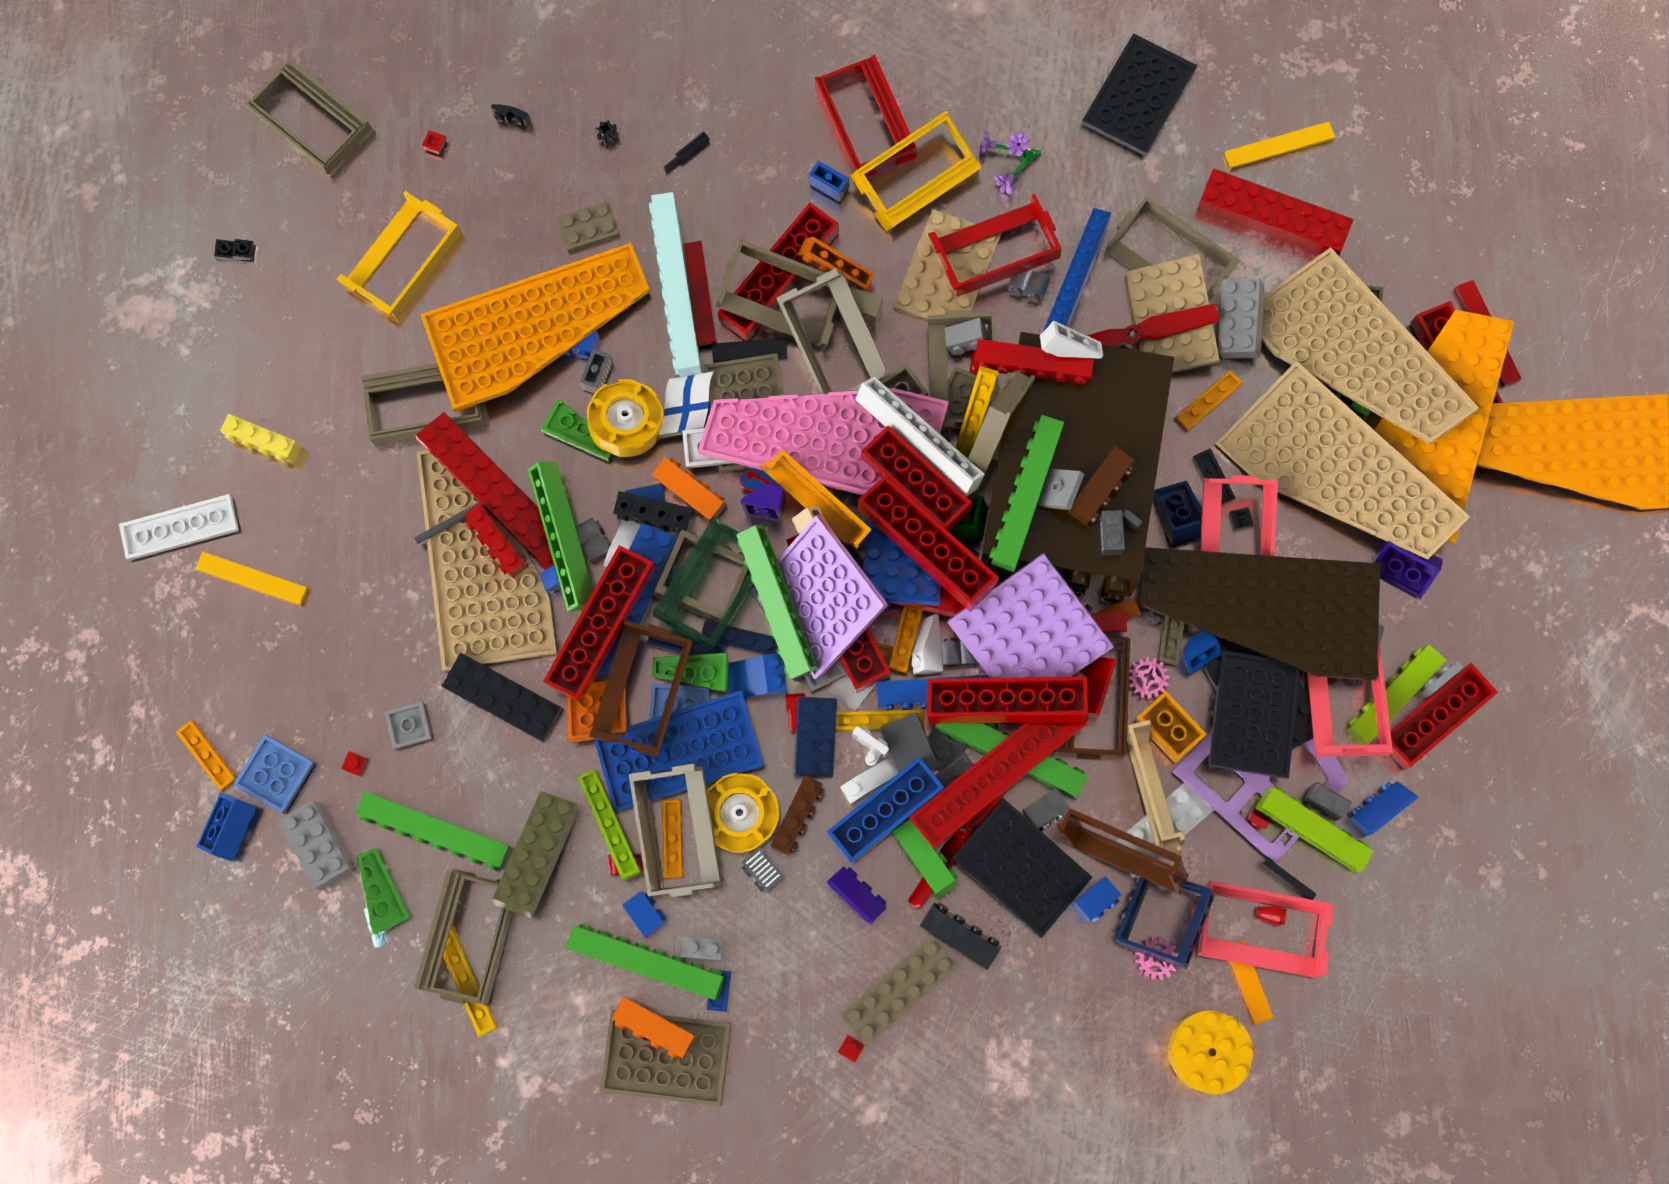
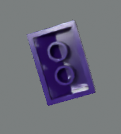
M770 482L769 485L763 484L741 499V505L745 514L782 521L787 500L784 488L774 482Z
M1385 541L1373 563H1380L1381 578L1421 599L1441 571L1443 559L1433 554L1427 560L1390 541Z
M843 866L827 881V884L871 926L887 909L885 906L887 902L879 894L875 897L870 892L872 888L865 881L861 883L856 878L858 874L851 867L846 869Z

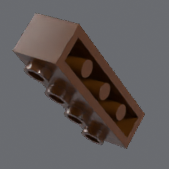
M1115 446L1074 500L1071 510H1068L1067 513L1086 527L1090 522L1094 523L1100 515L1098 513L1099 509L1102 506L1105 508L1112 499L1109 497L1113 491L1117 492L1122 486V478L1124 476L1128 477L1135 467L1132 465L1135 459Z
M807 775L804 776L770 845L772 849L787 856L795 853L799 845L797 839L799 835L803 836L808 826L805 823L808 817L812 818L816 810L814 805L817 799L821 800L825 789H822L823 783Z

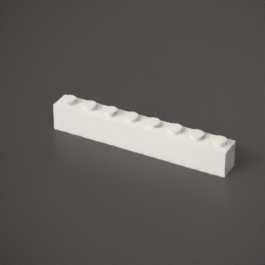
M876 377L861 384L855 400L885 427L889 425L965 496L978 489L985 475L979 468Z

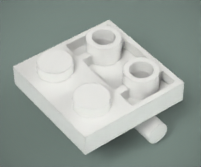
M856 726L852 732L853 738L870 749L865 757V763L868 766H874L880 757L885 760L889 754L888 743L879 737L877 740L873 738L872 732L862 726L860 729Z

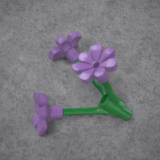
M984 130V138L980 144L979 155L985 154L988 148H999L1008 150L1009 154L1012 155L1016 153L1017 156H1022L1024 160L1007 177L1004 174L994 177L996 185L1001 186L999 190L1002 193L1006 191L1011 195L1015 190V187L1011 185L1015 176L1031 160L1041 157V150L1029 149L1027 143L1030 139L1028 136H1024L1022 131H1019L1017 136L1011 133L1009 138L1012 141H1008L1005 146L997 144L995 141H990L989 133Z

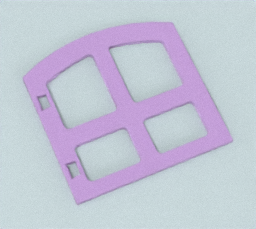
M1211 729L1175 768L1173 773L1204 801L1208 802L1218 814L1267 858L1277 863L1299 836L1285 828L1277 839L1270 843L1239 815L1240 809L1256 792L1263 795L1266 788L1275 787L1269 781L1270 776L1235 771L1245 782L1228 802H1224L1194 775V770L1210 753ZM1314 739L1304 743V745L1315 757ZM1335 756L1315 758L1328 778L1324 786L1338 793L1349 781L1341 764ZM1307 804L1305 806L1307 809L1312 808L1316 810L1319 814L1321 812V810L1318 811L1317 808L1315 809L1314 806L1311 807L1310 804ZM1288 833L1292 837L1284 845L1280 839Z

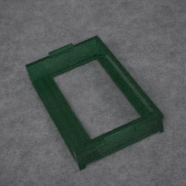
M713 517L653 612V617L672 627L671 632L682 638L694 640L711 651H714L754 586L750 573L710 638L673 617L724 534L738 542L736 534L739 532L722 523L716 517Z

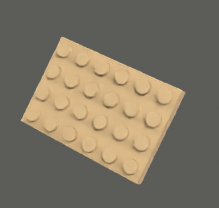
M932 209L893 309L927 320L929 315H949L950 311L972 310L980 289L959 297L956 296L928 233L935 231L938 238L975 225V223ZM1001 233L946 254L959 283L987 273Z
M1200 254L1126 272L1135 325L1151 316L1209 305ZM1213 324L1159 340H1141L1139 343V348L1142 352L1173 356L1172 373L1220 362Z

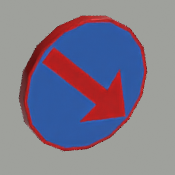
M756 468L745 470L740 477L742 488L748 492H753L763 484L777 483L766 472Z

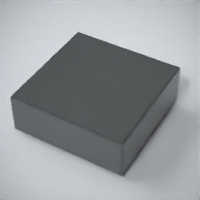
M1129 510L1122 514L1123 522L1136 532L1141 526L1142 520Z

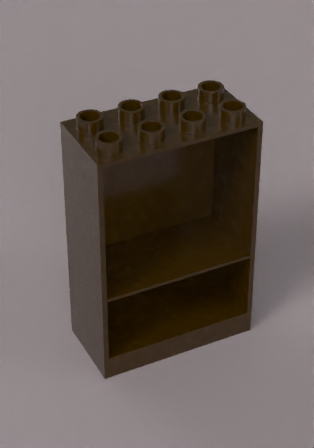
M1020 332L1018 344L1041 347L1040 335ZM1102 345L1103 357L1094 358L1090 383L1079 385L1074 381L1058 382L1054 378L1038 379L1035 377L1026 394L1010 416L1000 444L981 561L999 577L998 584L1044 553L1077 597H1084L1086 590L1100 592V599L1102 601L1114 604H1121L1124 602V597H1131L1141 579L1174 364L1173 356ZM1041 415L1064 422L1045 482L1051 469L1081 471L1084 477L1075 499L1115 446L1135 459L1132 465L1135 467L1128 477L1124 476L1121 482L1123 484L1117 492L1113 491L1109 496L1112 499L1105 508L1102 506L1098 511L1101 515L1102 511L1122 510L1123 514L1126 510H1129L1142 520V524L1136 532L1123 522L1125 550L1122 555L1102 556L1099 517L1094 523L1090 522L1086 527L1067 513L1068 510L1044 508L1036 505L1015 571L1012 572L991 565L993 559L989 557L993 546L997 547L999 540H996L999 528H1004L1005 522L1002 521L1005 510H1010L1011 504L1008 501L1011 492H1016L1017 486L1014 483L1017 474H1022L1024 469L1020 467L1023 456L1028 457L1030 450L1026 448L1029 439H1034L1036 432L1032 430L1035 421H1040Z

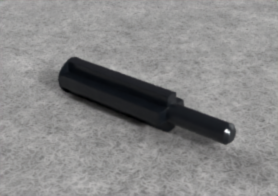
M705 132L700 133L675 154L676 157L666 164L663 169L668 171L679 161L681 163L710 140Z

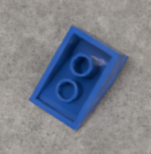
M773 653L728 663L729 694L742 690L745 700L788 694L783 658L779 653Z

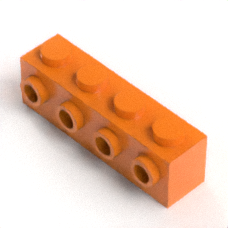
M815 237L805 238L797 254L802 257L803 262L809 265L814 264L818 267L817 270L827 273L837 268L838 272H843L846 281L849 282V287L867 290L875 275L872 271Z
M664 457L651 475L711 522H714L727 506L723 502L725 498L717 492L712 494L708 490L710 487L702 480L699 483L694 480L695 475L689 470H681L679 468L681 464L673 458L668 460Z
M627 997L622 998L612 1017L616 1021L614 1025L623 1030L626 1027L633 1030L632 1035L641 1040L644 1037L651 1040L650 1045L659 1050L661 1047L669 1050L667 1054L675 1059H679V1057L685 1058L696 1037L691 1032Z

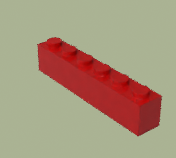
M978 339L974 367L978 370L980 366L999 371L998 373L1001 374L1013 373L1016 370L1026 376L1033 375L1038 379L1054 378L1058 382H1066L1068 380L1084 385L1090 383L1094 358L1057 357L1051 353H1046L1041 347Z

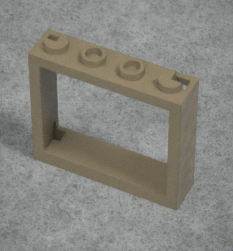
M681 529L656 586L654 596L725 625L749 569L744 562L743 552L737 553L732 551L727 545H717L710 538L698 537L691 530L684 531ZM683 540L743 565L724 612L663 587Z

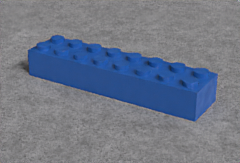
M643 523L630 551L652 561L656 568L627 619L628 622L642 626L645 625L656 599L654 591L678 538L675 535ZM623 628L602 664L599 673L609 676Z

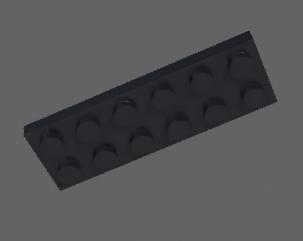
M461 652L441 686L542 742L545 741L562 710V707Z

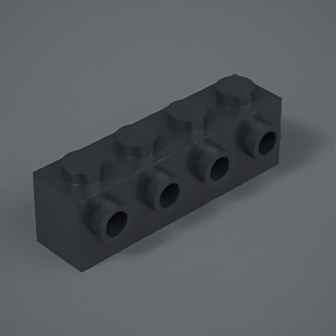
M618 491L613 514L617 516L618 520L628 522L629 519H633L639 525L650 523L654 524V528L665 530L666 527L672 528V532L680 534L681 529L684 531L690 529L694 510L690 507Z
M934 903L920 926L988 970L1002 948L999 944L1000 941L993 936L987 937L982 933L983 930L978 926H970L961 915H953L948 911L949 908L942 903Z

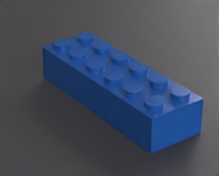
M918 757L830 828L827 833L849 861L855 863L890 835L892 831L906 822L912 814L945 787L923 759Z

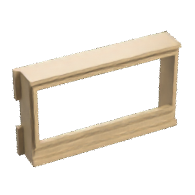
M1147 720L1128 725L1127 747L1155 845L1181 855V845H1184L1185 839L1183 832L1175 833L1149 744L1151 722Z

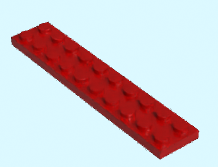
M445 412L416 434V439L545 570L554 565L538 506Z
M1032 722L1023 724L918 809L909 819L933 849H935L1080 731L1087 723Z

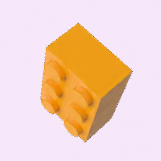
M1167 691L1159 696L1134 720L1136 723L1150 720L1149 737L1174 763L1179 761L1207 735Z

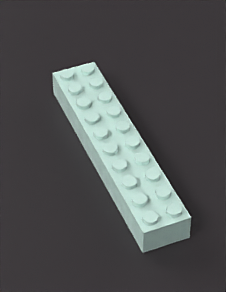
M673 192L651 195L652 202L649 203V208L652 215V228L655 234L654 242L657 248L656 255L660 268V281L663 287L662 295L665 301L664 308L668 321L667 328L671 340L670 348L673 354V368L676 376L679 375L680 377L701 374L702 367L676 201Z

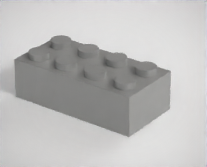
M1260 278L1222 280L1218 352L1223 359L1261 357L1265 284Z
M312 800L278 820L314 889L322 890L355 870L319 802Z

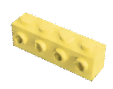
M230 414L227 415L220 429L225 434L224 438L232 442L239 441L241 445L249 449L256 448L258 452L267 456L271 454L277 460L284 463L288 461L294 464L302 448L293 439Z

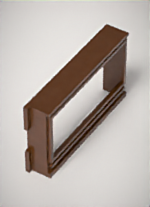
M625 621L589 737L611 744L616 742L636 748L635 751L658 757L693 641L672 635L671 630L649 624L648 627ZM641 634L683 647L653 747L610 735Z
M1107 636L1112 644L1122 645L1118 750L1074 748L1075 735H1073L1053 753L1077 755V759L1101 760V756L1125 757L1127 755L1130 638Z
M1069 808L1062 824L1057 823L1056 825L1059 832L1064 834V841L1068 846L1174 893L1181 894L1189 876L1183 865L1182 856ZM1081 822L1175 863L1173 866L1083 828Z

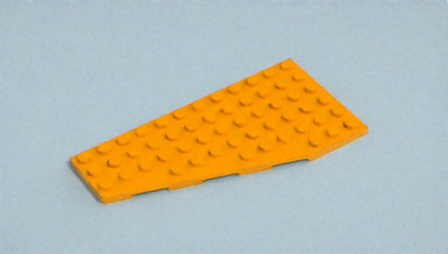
M628 243L420 315L453 410L456 412L510 393L592 332L650 292L632 243Z
M1455 310L1427 352L1479 407V411L1431 445L1384 418L1381 419L1374 431L1464 511L1514 321ZM1459 529L1447 540V542L1456 544Z
M1669 394L1493 403L1476 466L1495 469L1546 485L1551 484L1577 491L1580 494L1606 501H1614L1636 507L1639 510L1668 509Z

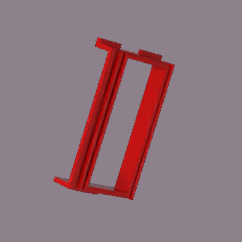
M875 54L871 55L870 58L823 76L814 77L815 88L853 173L870 161L860 164L826 86L864 72L895 144L910 135V131ZM912 142L864 174L865 177L875 176L878 170L896 164L898 167L918 159L915 143Z
M1032 194L1031 203L943 237L938 238L935 231L928 233L957 297L1061 258V246L1053 232L1056 231V227L1048 211H1043L1035 194ZM1032 221H1038L1051 249L964 282H958L946 256L947 253Z

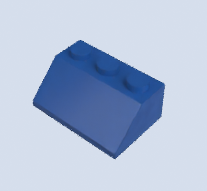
M1389 781L1380 788L1382 790L1381 793L1377 796L1374 793L1365 800L1367 804L1362 808L1360 806L1354 808L1347 820L1364 838L1375 833L1418 799V796L1400 782L1396 781L1391 784Z
M220 792L196 847L211 855L233 861L239 852L241 840L246 836L248 824L255 815L256 806Z

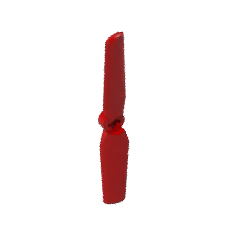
M1209 304L1151 316L1137 325H1129L1125 329H1107L1086 336L1106 346L1119 347L1124 343L1136 345L1141 340H1159L1219 321V311L1215 304ZM1131 331H1134L1136 334L1135 339L1129 336Z
M1006 791L961 827L967 828L966 832H961V828H959L943 845L939 852L946 858L947 862L945 865L948 869L955 863L951 857L1003 798ZM922 877L908 899L909 903L916 908H921L933 893L932 888L924 877Z

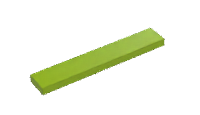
M596 769L577 776L622 881L640 874V869Z

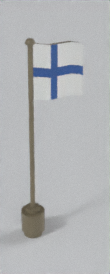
M714 371L669 379L665 391L663 426L660 434L657 436L658 441L662 438L683 435V430L705 428L709 409V387Z

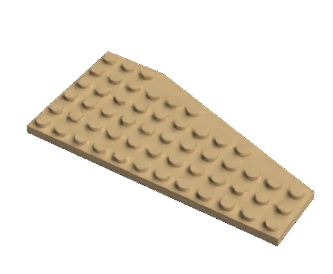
M1331 247L1264 295L1262 342L1274 356L1290 365L1298 361L1321 383L1426 443L1433 444L1479 411V407Z
M1298 361L1215 443L1249 476H1255V480H1278V493L1382 540L1390 541L1427 560L1470 518L1465 511Z
M428 450L417 451L425 528L427 531L475 505L478 501ZM486 509L485 511L528 568L513 579L508 573L504 575L498 567L501 563L497 558L493 560L487 552L489 547L486 544L482 545L477 539L478 532L475 529L471 531L465 523L468 520L467 518L427 539L443 672L451 670L460 652L483 665L558 654L551 598L548 592L545 591L544 584L527 550Z

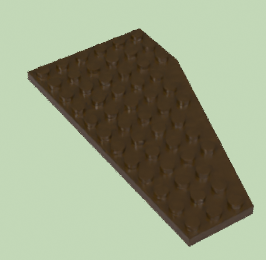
M1145 547L1141 606L1192 625L1194 628L1239 644L1276 661L1286 663L1313 676L1377 680L1380 563Z

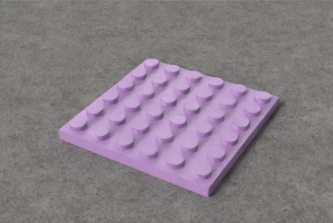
M816 515L777 560L818 670L810 673L815 680L820 679L888 606L887 602L823 517ZM754 586L751 593L763 608L762 603L758 599L756 586Z
M1044 553L999 583L971 612L964 608L947 620V623L990 678L1071 677L1114 647Z

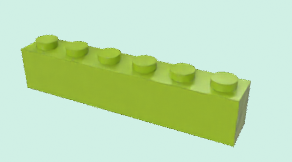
M1430 644L1424 648L1420 646L1413 653L1415 657L1412 661L1407 660L1400 667L1402 671L1398 675L1395 673L1387 681L1389 685L1385 688L1389 722L1447 661ZM1368 701L1361 709L1364 712L1359 717L1355 715L1349 721L1351 726L1347 731L1362 745L1369 744L1378 735L1374 701L1372 703Z
M1277 786L1266 788L1255 807L1257 810L1355 873L1364 871L1374 852L1368 848L1369 845L1362 840L1357 841L1352 838L1350 832L1338 829L1333 821L1318 816L1319 813L1312 808L1307 809L1301 805L1302 802L1299 799L1287 796L1282 788Z

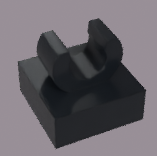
M1249 507L1229 512L1234 531L1254 526Z

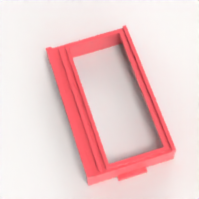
M1231 475V479L1203 478L1200 551L1219 552L1222 484L1263 485L1260 555L1275 556L1278 480H1255V476Z
M1379 641L1377 680H1372L1379 744L1334 745L1327 677H1317L1307 672L1315 758L1332 756L1389 757L1390 753H1393Z
M1209 881L1206 884V887L1212 889L1215 895L1319 914L1316 946L1313 958L1207 937L1209 911L1200 934L1198 956L1312 978L1327 976L1329 951H1325L1327 928H1332L1334 904L1216 881Z

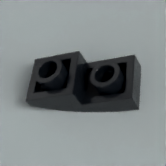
M492 104L490 107L493 117L500 122L504 121L509 124L513 120L518 125L523 124L526 127L531 123L529 114L518 108L501 104Z
M216 239L214 258L221 260H251L254 242L234 239V241Z

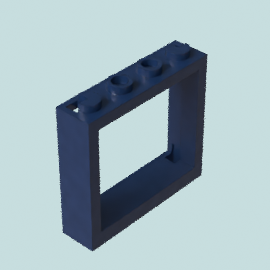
M1137 876L1136 882L1138 884L1136 889L1132 890L1130 894L1128 908H1125L1123 911L1122 924L1116 929V942L1119 946L1187 969L1215 898L1213 890L1186 881L1182 891L1200 896V900L1178 957L1128 940L1150 885L1149 881Z

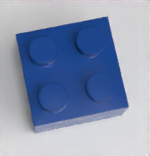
M1105 876L1076 899L1072 906L1086 923L1089 921L1094 923L1104 915V909H1112L1120 902L1118 898L1121 894Z

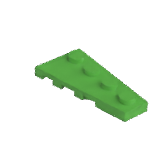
M558 398L541 431L609 462L613 454L600 449L594 443L588 430L587 420L579 416L571 407L569 408Z
M727 653L689 655L680 683L728 692L729 655ZM680 656L653 657L652 676L673 681Z
M373 848L358 855L357 861L372 936L408 920L409 915L377 849Z

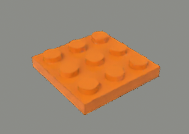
M607 680L593 682L581 703L567 696L568 741L570 743L594 740L589 735L594 725ZM625 688L610 735L613 736L627 735Z

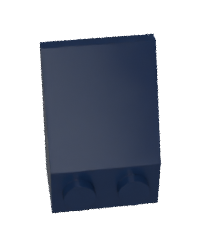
M1187 480L1155 489L1153 501L1164 532L1171 545L1174 546L1201 538L1202 507Z

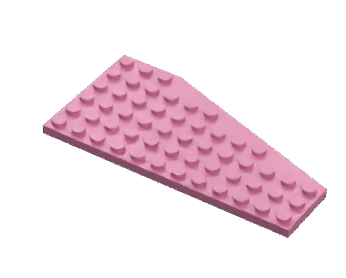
M888 388L934 430L941 434L949 401ZM858 391L828 392V394L798 396V394L741 400H738V398L719 399L713 402L699 445L698 454L762 470L759 467L762 463H765L767 460L770 461L775 454L784 450L822 485L864 495L881 477L862 460L861 451L886 427L855 400Z

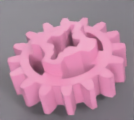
M1149 657L1145 658V662L1140 658L1138 659V665L1135 663L1131 665L1134 670L1129 669V675H1131L1129 677V682H1131L1129 689H1135L1134 695L1140 693V699L1144 695H1147L1148 700L1151 699L1152 695L1158 698V692L1163 694L1165 692L1163 687L1169 686L1165 682L1170 679V676L1165 675L1168 668L1162 669L1163 662L1157 664L1156 658L1152 662L1149 660ZM1148 666L1147 670H1138L1141 667ZM1155 670H1157V671L1159 672L1160 677L1157 676V673H1156ZM1151 672V681L1146 685V676ZM1136 680L1140 682L1141 688L1138 686ZM1158 686L1157 689L1148 691L1149 687Z
M1155 936L1151 937V942L1144 939V946L1175 957L1179 954L1173 952L1176 946L1170 947L1171 940L1169 939L1163 942L1162 936L1158 938V941ZM1154 944L1161 945L1165 947V949L1159 950L1154 946ZM1135 952V955L1139 956L1135 963L1141 964L1138 970L1144 969L1143 976L1145 977L1151 974V980H1155L1156 976H1158L1159 980H1163L1164 974L1166 977H1170L1169 971H1176L1170 963L1167 965L1166 962L1159 960L1160 963L1158 961L1154 962L1153 957L1150 956L1144 961V954ZM1155 966L1161 972L1152 971L1149 967Z

